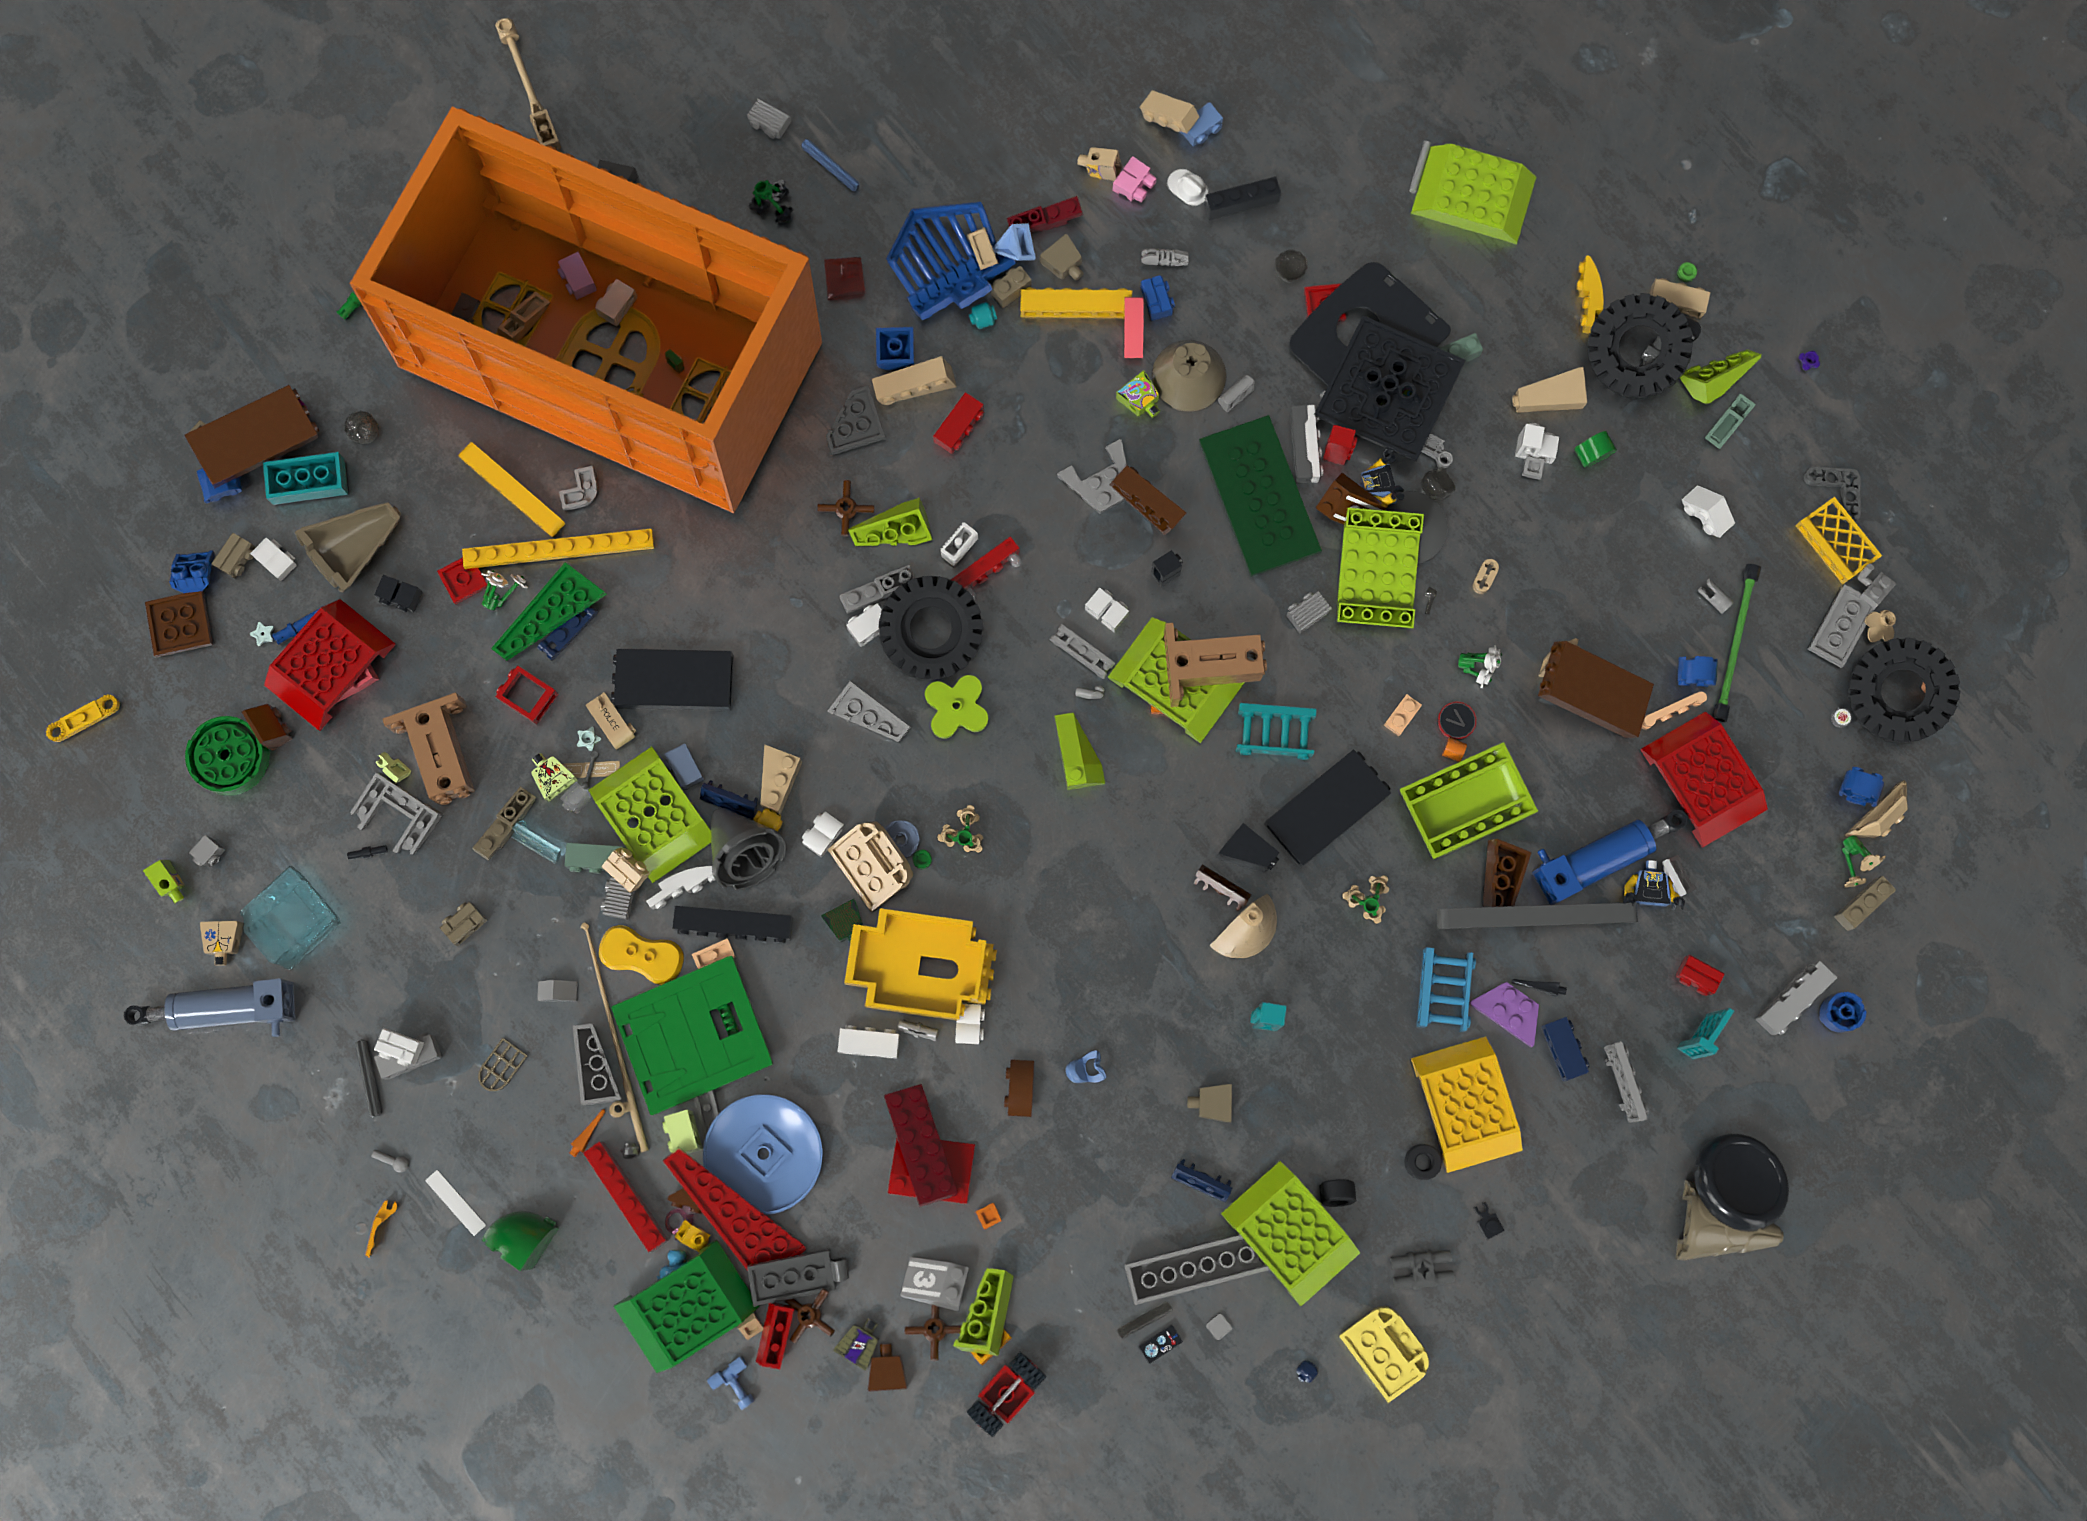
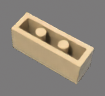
M1153 90L1140 106L1143 117L1147 121L1156 122L1163 127H1170L1176 132L1181 131L1187 134L1199 118L1194 105Z
M1656 278L1650 290L1651 296L1656 297L1658 295L1666 298V301L1674 303L1681 313L1697 319H1701L1706 313L1711 293L1703 288L1688 287L1684 283H1672L1664 278Z

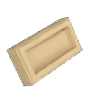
M985 228L967 234L980 270L998 264Z

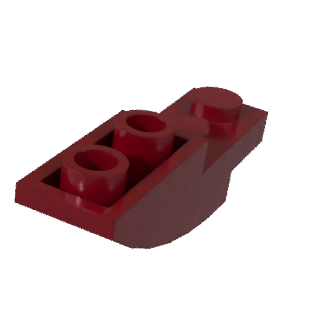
M1075 196L1044 208L1039 206L1008 217L1007 222L1009 227L1012 224H1029L1030 233L1032 234L1068 224V220L1084 214L1079 198Z

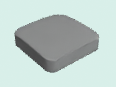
M1217 1314L1206 1324L1207 1329L1216 1340H1220L1232 1330L1231 1325L1222 1314Z

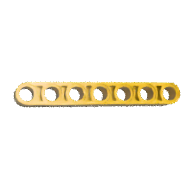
M470 442L458 454L467 465L552 538L566 524L474 443Z

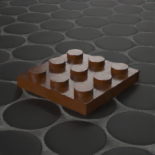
M204 591L183 593L145 602L153 654L156 658L213 645Z

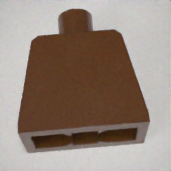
M892 1343L880 1344V1356H874L871 1359L868 1391L907 1389V1380L901 1355H892Z

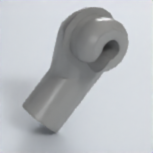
M1098 685L1095 686L1094 690L1077 687L1075 694L1086 699H1101L1104 696L1105 689Z

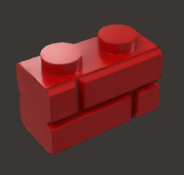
M1687 955L1684 957L1675 977L1680 979L1679 982L1688 987L1692 985L1697 988L1696 991L1698 993L1708 996V994L1713 995L1716 993L1725 973L1692 955Z

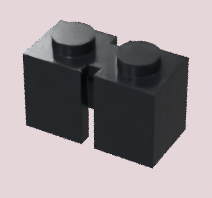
M1171 550L1153 561L1151 573L1162 587L1180 576L1183 561L1179 554H1174Z
M382 575L374 594L379 599V603L385 606H390V604L396 605L397 610L405 613L407 611L414 612L423 592L414 585L403 581L399 583L400 581Z

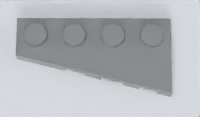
M851 681L827 711L897 742H900L911 728Z

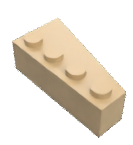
M942 356L872 379L876 398L882 405H890L896 401L957 387L952 366Z

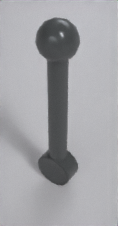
M595 750L590 754L592 758L585 782L582 783L583 789L589 788L588 782L595 759L599 756Z

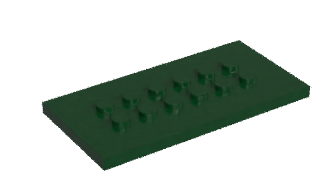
M1269 415L1199 439L1201 449L1251 577L1322 552Z

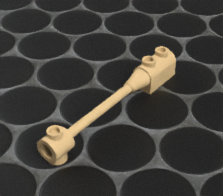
M510 18L501 19L495 26L501 42L508 44L528 94L532 113L529 116L539 143L544 146H552L557 151H560L561 145L548 111L543 108L536 98L515 43L519 39V35L514 22Z

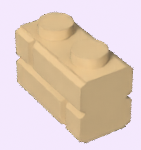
M622 847L614 850L602 865V868L630 893L637 890L650 874L646 870L647 867L644 863L636 861L632 857L631 851Z

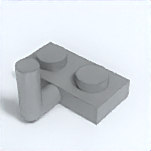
M1867 564L1857 576V579L1868 587L1860 598L1875 609L1896 583L1882 572L1872 581L1867 576L1872 572L1874 566Z

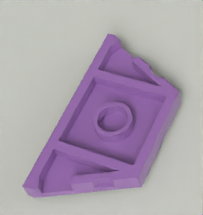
M1505 982L1469 1002V1005L1529 1047L1534 1046L1539 1004L1515 987Z

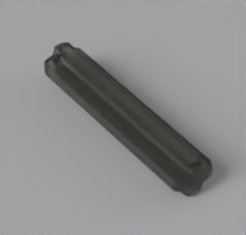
M1165 1302L1117 1329L1120 1338L1123 1339L1171 1313L1172 1307L1168 1302Z

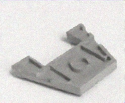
M1121 439L1106 446V451L1114 464L1084 481L1079 479L1072 465L1057 473V477L1061 481L1063 480L1069 488L1077 492L1084 501L1100 514L1125 501L1109 485L1127 465Z

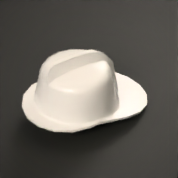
M1179 169L1171 173L1168 178L1170 191L1188 205L1196 206L1205 201L1208 189L1200 176L1188 170Z

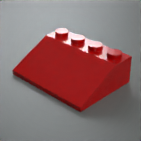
M896 1138L888 1194L916 1197L898 1139ZM940 1140L958 1193L956 1196L941 1201L968 1204L975 1144Z

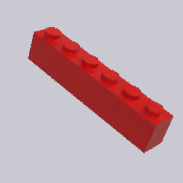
M599 1141L583 1152L648 1253L655 1251L669 1241L606 1144Z

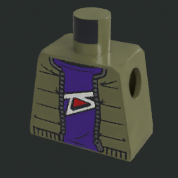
M869 1318L862 1328L854 1324L833 1351L866 1371L879 1341V1338L873 1335L878 1324Z

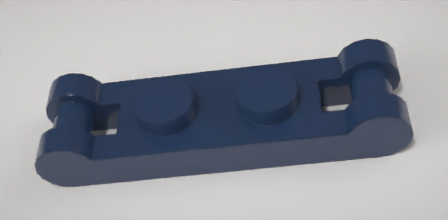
M589 606L584 610L587 613L584 618L580 615V612L553 630L545 640L539 643L537 648L541 652H545L551 661L554 660L598 614L596 608ZM552 643L557 645L554 649L550 647Z

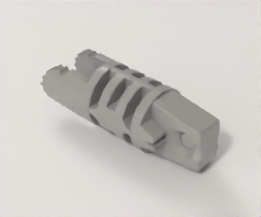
M1151 248L1141 251L1142 264H1160L1161 266L1188 265L1189 252Z

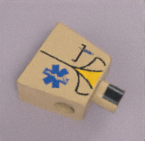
M239 921L200 922L204 953L215 955V966H226L227 954L238 953L244 923Z

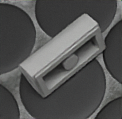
M1244 375L1218 398L1219 404L1226 412H1229L1255 390V381L1249 375Z

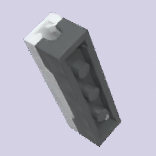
M1314 405L1292 406L1290 411L1296 484L1315 483L1319 481L1320 476H1323V466L1319 465L1321 447H1318L1317 440H1320V430L1316 429V422H1318L1319 418L1314 415Z

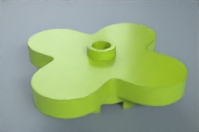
M972 675L963 676L953 688L939 681L927 686L925 690L926 701L937 710L931 721L932 731L937 737L942 739L950 738L961 726L971 732H980L985 729L988 724V714L984 708L976 704L982 693V685L977 677ZM960 704V707L958 709H954L953 705Z

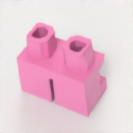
M1132 156L1113 182V191L1127 196L1130 201L1134 198L1137 201L1143 202L1147 191L1141 187L1146 185L1149 188H1153L1157 178L1150 173L1148 166Z

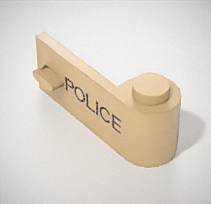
M605 692L586 704V707L616 750L635 738L634 733L637 731L631 723L626 724Z

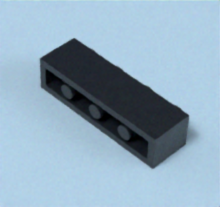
M1275 176L1206 194L1204 205L1209 220L1278 203L1281 197V190Z

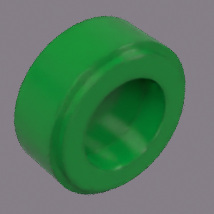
M918 850L913 855V864L918 869H927L932 863L931 854L927 850Z

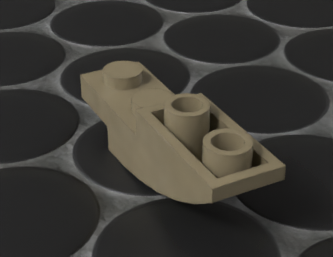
M520 786L496 815L497 819L474 845L473 851L489 861L499 848L502 849L534 803L536 796Z

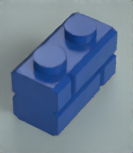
M1161 275L1152 279L1142 280L1140 288L1151 321L1171 316L1175 303L1172 297L1169 298L1168 291L1170 290L1167 280L1164 281Z

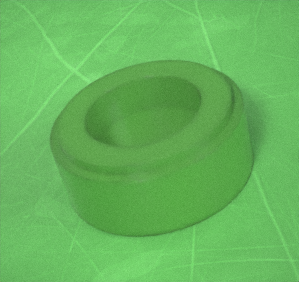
M1690 262L1683 263L1677 271L1678 278L1683 282L1692 281L1697 275L1696 266Z

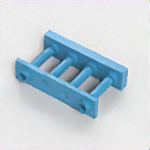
M1426 947L1423 949L1417 1027H1427L1428 1023L1439 1022L1460 1025L1459 1032H1465L1467 1028H1470L1471 1016H1468L1471 975L1476 965V958H1473V953H1467L1466 959L1437 956L1434 953V948ZM1438 963L1465 967L1464 978L1435 975V973H1432L1433 965ZM1442 983L1463 986L1462 998L1435 995L1431 992V984ZM1436 1002L1462 1005L1461 1017L1432 1014L1429 1011V1004Z

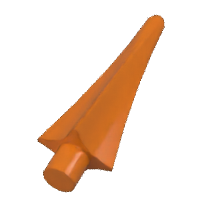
M604 1109L571 1143L573 1148L569 1154L576 1157L580 1151L582 1153L585 1151L595 1128L605 1113Z

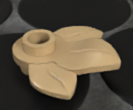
M1882 610L1879 613L1872 612L1867 615L1864 622L1869 626L1867 636L1870 642H1877L1882 638L1886 642L1894 638L1893 625L1896 622V617L1893 612Z

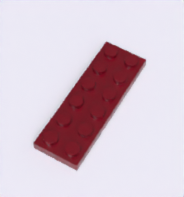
M922 1084L884 1095L919 1207L958 1195Z

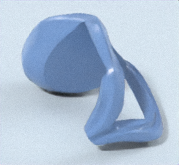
M1091 1051L1084 1057L1069 1062L1066 1066V1075L1069 1080L1074 1083H1096L1103 1081L1106 1078V1073L1100 1066V1052ZM1095 1058L1094 1067L1099 1071V1074L1089 1076L1086 1071V1063L1089 1059Z

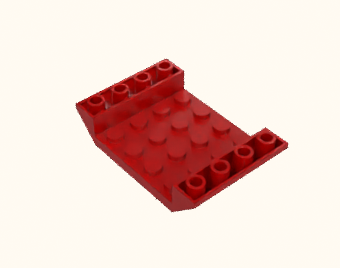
M338 599L321 607L269 665L264 686L317 730L321 731L332 718L328 711L379 654L384 659L396 643L344 601Z
M1706 711L1640 749L1650 766L1655 763L1696 828L1692 833L1702 848L1768 810L1761 785L1722 724Z

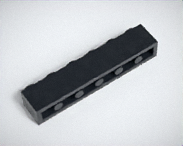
M675 906L672 929L677 931L679 935H689V932L697 933L696 936L700 937L716 934V938L727 939L728 936H735L737 940H747V937H752L758 942L774 939V943L785 944L786 940L791 941L793 917L791 915Z

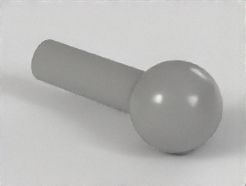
M376 1149L371 1156L393 1165L394 1170L397 1172H404L409 1167V1161L402 1156L395 1158Z

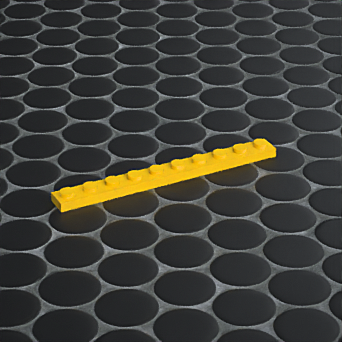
M652 529L465 548L462 549L463 567L470 569L654 549Z

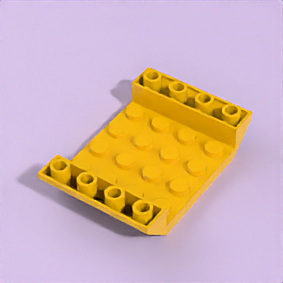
M1486 1036L1411 1058L1416 1077L1420 1078L1443 1151L1441 1156L1447 1173L1523 1151L1520 1128L1496 1054Z

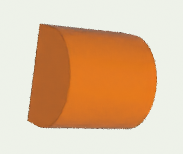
M1449 737L1442 756L1460 762L1464 756L1467 744Z

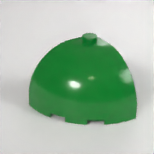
M518 1211L497 1219L485 1232L482 1241L485 1242L487 1240L485 1245L493 1252H501L500 1257L519 1271L531 1270L537 1264L559 1227L555 1225L556 1221L548 1216L543 1218L532 1212Z

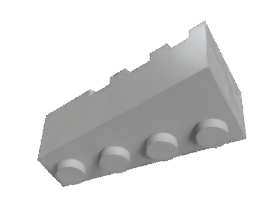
M1821 961L1808 964L1755 1019L1772 1036L1782 1035L1789 1028L1787 1025L1792 1021H1796L1802 1015L1801 1012L1806 1007L1811 1006L1815 999L1837 977Z

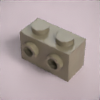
M1021 266L1016 269L1012 268L1004 278H999L993 282L991 296L1003 309L1021 296V289L1032 287V279Z

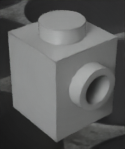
M204 835L189 853L194 857L192 860L200 867L204 865L210 868L218 863L225 849L211 837Z

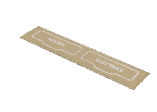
M620 761L594 762L590 777H607L620 768ZM590 762L565 763L562 765L576 778H586Z

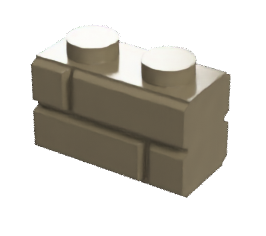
M232 533L212 562V565L236 579L237 576L244 572L246 562L253 558L250 553L256 547L247 540Z
M471 902L462 903L457 908L458 912L453 916H447L442 921L443 925L439 927L456 946L463 943L488 921Z

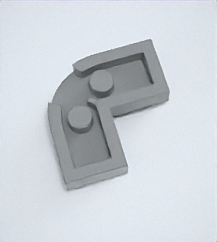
M593 466L575 469L577 488L559 491L564 511L585 507L596 498L598 486Z

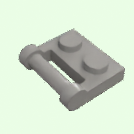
M1676 855L1662 863L1664 865V872L1667 876H1670L1673 882L1672 887L1677 894L1679 893L1681 897L1696 890V887L1690 882L1680 863V856Z

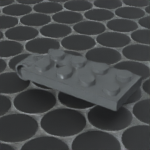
M830 1249L747 1265L753 1306L817 1294L823 1288L832 1291L836 1289L834 1281L840 1282L849 1279L846 1258L839 1257L830 1260ZM808 1270L813 1271L811 1277L806 1276Z

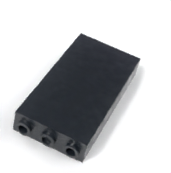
M617 649L616 654L613 655V665L616 666L615 673L612 674V684H615L614 692H611V703H614L617 709L731 711L734 655L731 651Z
M1353 749L1265 821L1264 825L1300 868L1305 866L1391 794L1389 785L1377 777V771L1364 762L1365 757L1359 751L1356 752Z

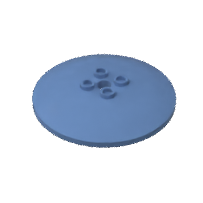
M752 1095L730 1104L711 1124L703 1146L704 1167L765 1215L782 1212L800 1202L814 1186L822 1165V1142L813 1120L797 1104L775 1095ZM766 1148L769 1151V1157L761 1159L758 1156V1150Z

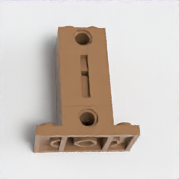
M1165 623L1164 643L1171 707L1179 706V702L1182 701L1184 696L1183 687L1261 681L1262 676L1267 671L1266 659H1263L1265 643L1264 640H1261L1260 635L1177 641V628H1174L1173 623Z
M456 692L382 719L384 726L397 734L408 733L428 797L441 805L449 804L452 802V799L458 797L460 799L466 798L471 795V792L475 791L450 717V713L458 714L464 708H467L465 700Z

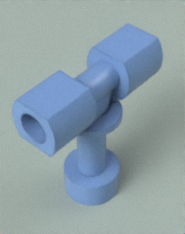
M742 1356L730 1363L729 1367L724 1371H719L707 1379L708 1384L713 1390L723 1383L726 1386L730 1384L740 1399V1402L737 1404L741 1410L755 1401L751 1394L746 1395L737 1381V1378L740 1377L738 1373L748 1367L747 1362Z

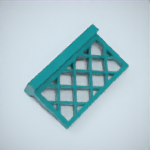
M1729 1007L1708 1013L1692 1038L1680 1042L1677 1049L1692 1059L1715 1055L1719 1048L1714 1045V1042L1734 1013V1010Z

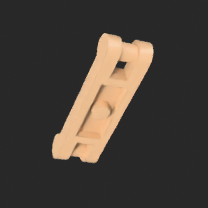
M1697 692L1644 717L1641 728L1647 730L1660 719L1664 722L1672 718L1671 714L1675 712L1682 714L1688 711L1691 705L1700 706L1707 700V695L1704 692Z

